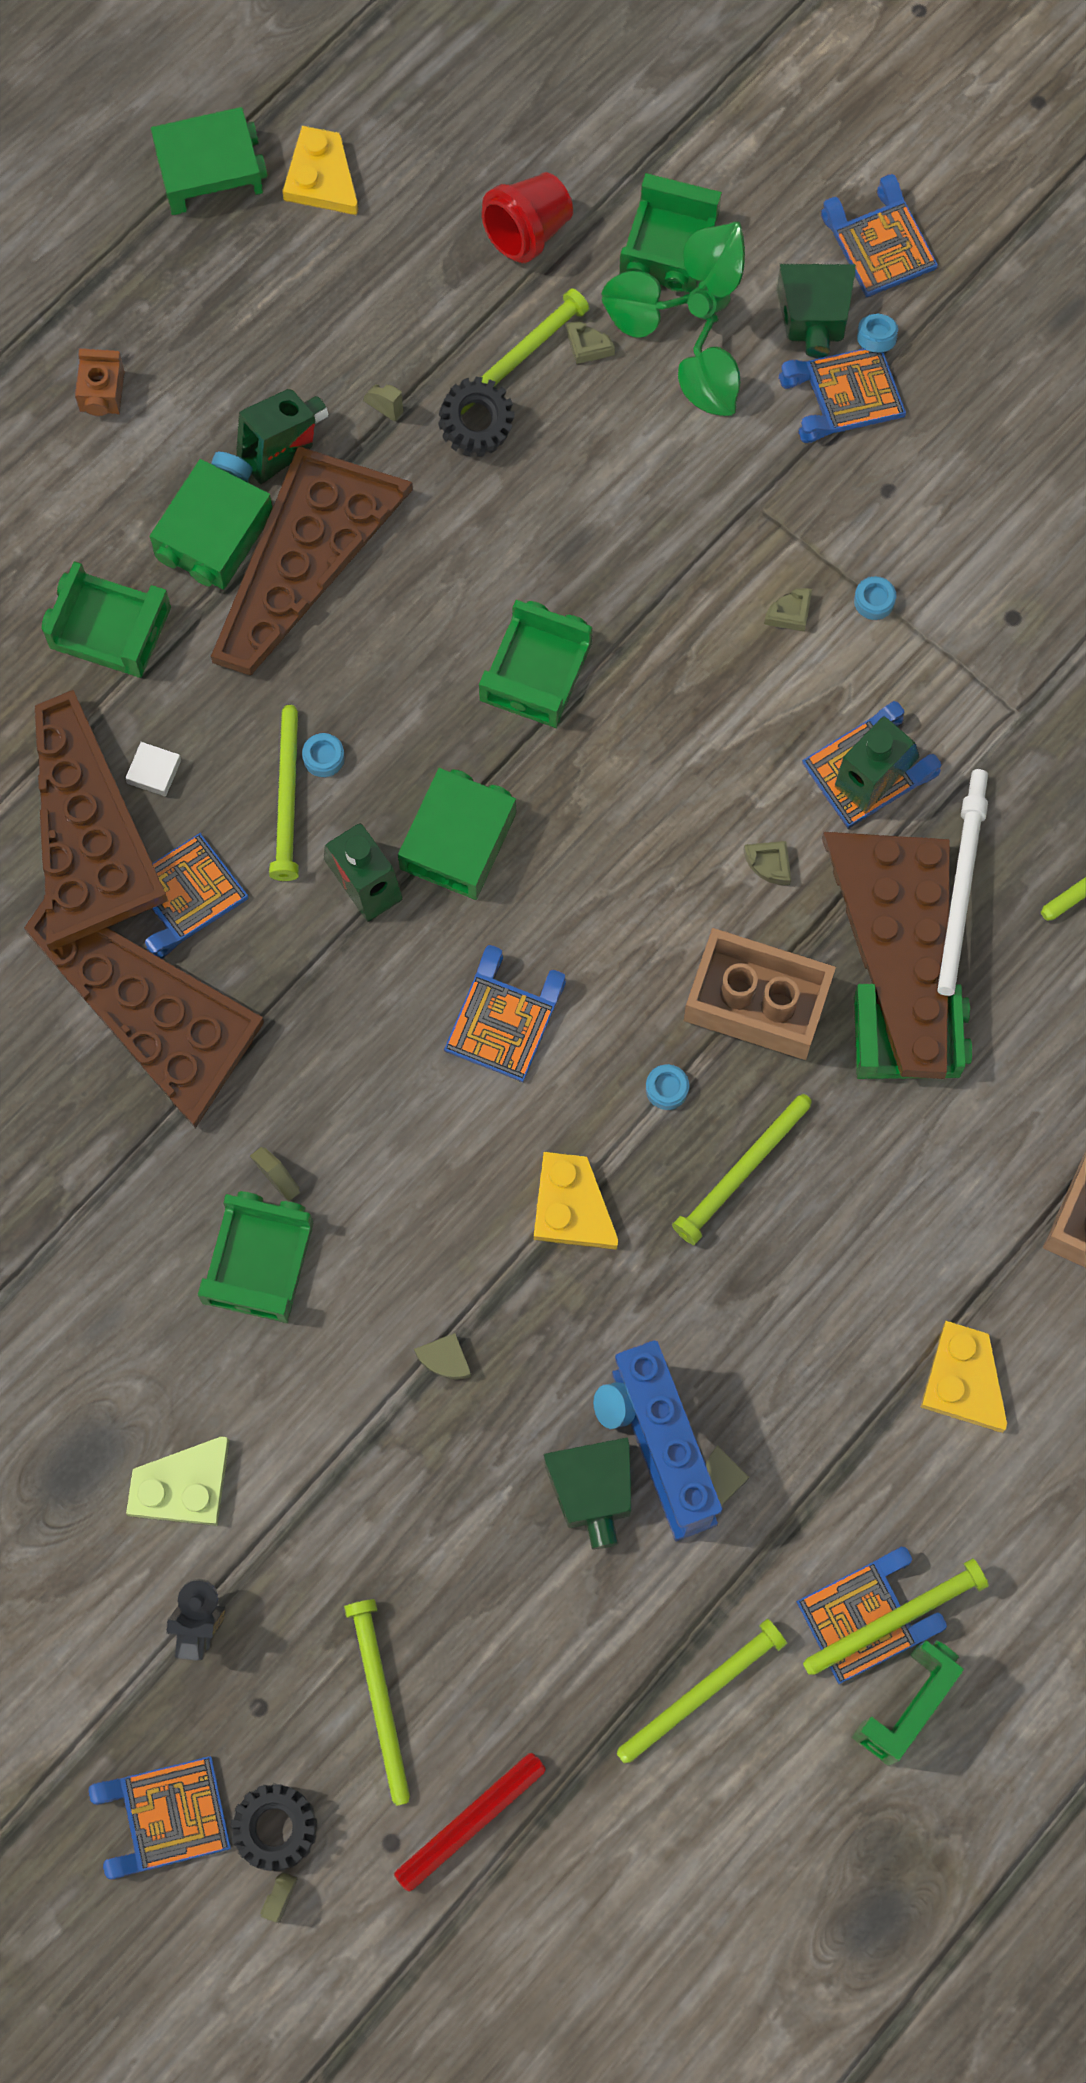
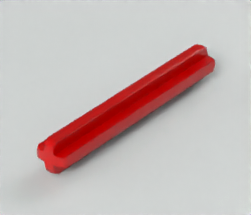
M528 1753L395 1871L394 1876L404 1890L408 1892L413 1891L537 1781L546 1771L544 1764L535 1754Z

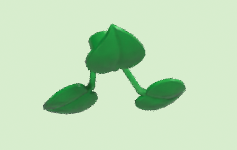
M740 222L701 229L691 235L686 241L683 250L685 269L690 277L700 281L698 287L693 289L690 294L668 301H659L661 287L658 280L651 274L638 270L623 272L613 277L606 283L601 293L602 303L616 327L632 337H645L658 328L661 320L659 309H668L688 304V308L694 316L706 319V323L693 348L695 356L685 358L678 366V380L681 390L691 403L705 412L720 416H731L736 413L741 380L740 371L735 359L729 352L719 347H709L702 352V347L713 324L718 322L717 313L729 305L731 293L737 289L743 276L745 244Z

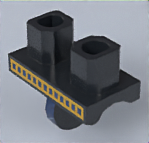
M193 1579L187 1582L179 1591L177 1598L178 1606L167 1620L166 1634L177 1635L175 1658L203 1660L205 1650L211 1648L212 1638L224 1621L225 1607L217 1606L219 1601L218 1592L214 1585L207 1580Z

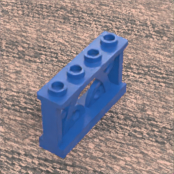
M653 1340L618 1353L615 1361L619 1369L612 1371V1377L614 1382L625 1384L636 1413L630 1424L675 1542L716 1527L718 1522L715 1515L721 1513L722 1506L659 1343Z

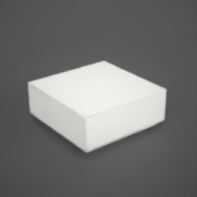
M141 742L126 775L127 784L166 797L180 765V755Z

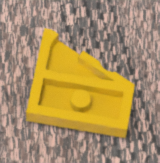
M306 126L301 127L283 188L284 201L357 215V199L340 133Z
M550 1152L543 1153L534 1240L617 1250L618 1238L587 1157Z
M945 1321L920 1408L1001 1433L1006 1430L1007 1420L988 1333Z

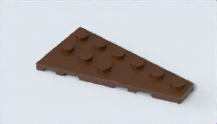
M298 446L211 654L212 663L251 676L412 492V482Z
M74 690L35 705L36 742L40 773L38 775V782L41 793L42 864L45 875L46 894L44 895V904L47 914L46 944L49 951L168 902L166 893Z
M823 832L822 841L826 852L829 853L834 868L833 874L837 886H840L846 904V913L864 967L868 970L872 984H875L876 1003L879 1004L885 1020L886 1033L900 1075L902 1077L945 1079L947 1073L948 996L938 993L937 989L949 920L950 839Z
M43 899L24 927L26 933L196 1129L265 1023L263 1017L107 927L49 951L46 944L47 914Z

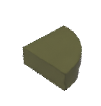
M566 323V332L576 364L615 355L614 344L605 333L587 327L586 323Z
M375 384L363 398L364 402L394 422L403 413L402 392L392 385H385L382 389L378 384Z
M795 589L776 602L774 601L766 613L764 625L804 632L812 589Z
M786 841L744 845L746 861L759 877L773 884L790 885L791 875Z
M260 1147L250 1155L265 1177L287 1201H291L300 1193L299 1186L284 1165L266 1148Z
M455 1333L414 1349L420 1363L439 1376L454 1380L471 1377L469 1367Z
M717 1445L708 1458L706 1468L722 1506L749 1480V1477Z
M285 1872L276 1877L272 1893L267 1896L260 1912L262 1918L275 1923H281L297 1882V1877Z

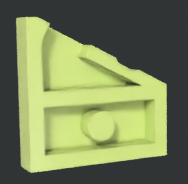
M218 1437L134 1468L132 1470L126 1514L131 1517L217 1526L229 1446L228 1437Z

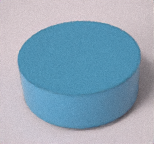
M883 314L868 315L859 322L857 341L861 347L871 352L888 351L895 346L897 341V323L892 318Z
M216 452L211 462L212 465L248 482L253 470L246 461L226 452Z
M877 576L868 577L861 581L856 588L854 596L855 608L860 615L867 619H883L894 608L896 590L885 578Z
M319 733L313 735L305 742L302 749L306 769L318 777H329L336 774L342 768L345 761L342 743L331 734Z
M665 1064L654 1068L650 1072L646 1081V1095L654 1106L663 1110H671L679 1107L686 1100L689 1091V1080L682 1069L674 1065Z
M615 1382L602 1385L597 1389L594 1395L593 1406L598 1421L609 1429L629 1425L636 1413L625 1384Z

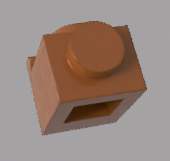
M79 349V368L75 397L80 412H87L94 416H104L107 413L120 414L125 374L120 352Z

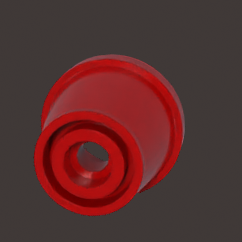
M547 172L512 185L499 184L489 190L484 195L482 201V222L489 239L504 256L520 263L530 262L539 256L546 242L573 216V203L568 190L556 176Z

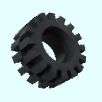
M475 377L473 382L466 378L461 381L460 385L455 384L452 386L449 393L445 396L438 415L440 416L438 422L439 430H444L442 437L445 442L450 440L453 443L451 446L453 450L457 452L458 448L464 450L463 455L469 457L472 452H475L477 457H481L487 451L490 454L496 451L498 446L504 443L513 426L511 425L514 420V411H511L513 403L511 398L506 400L504 397L507 391L503 387L497 390L494 387L496 382L489 379L487 384L483 383V377ZM471 403H479L485 406L491 415L490 426L482 431L470 430L461 419L462 409Z
M282 1784L259 1786L253 1792H248L244 1796V1800L237 1804L234 1810L236 1812L234 1820L231 1819V1828H233L232 1841L236 1845L239 1855L249 1862L250 1865L266 1871H284V1869L298 1865V1862L306 1858L310 1853L309 1850L315 1844L317 1837V1819L315 1818L312 1805L305 1796L295 1789ZM270 1809L285 1811L292 1821V1833L289 1839L284 1844L276 1847L265 1845L259 1839L256 1829L260 1816Z

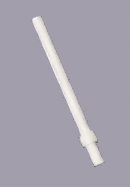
M981 769L972 771L969 793L963 799L961 810L964 824L937 989L938 993L946 996L955 993L980 825L986 819L988 801L985 799L988 773Z

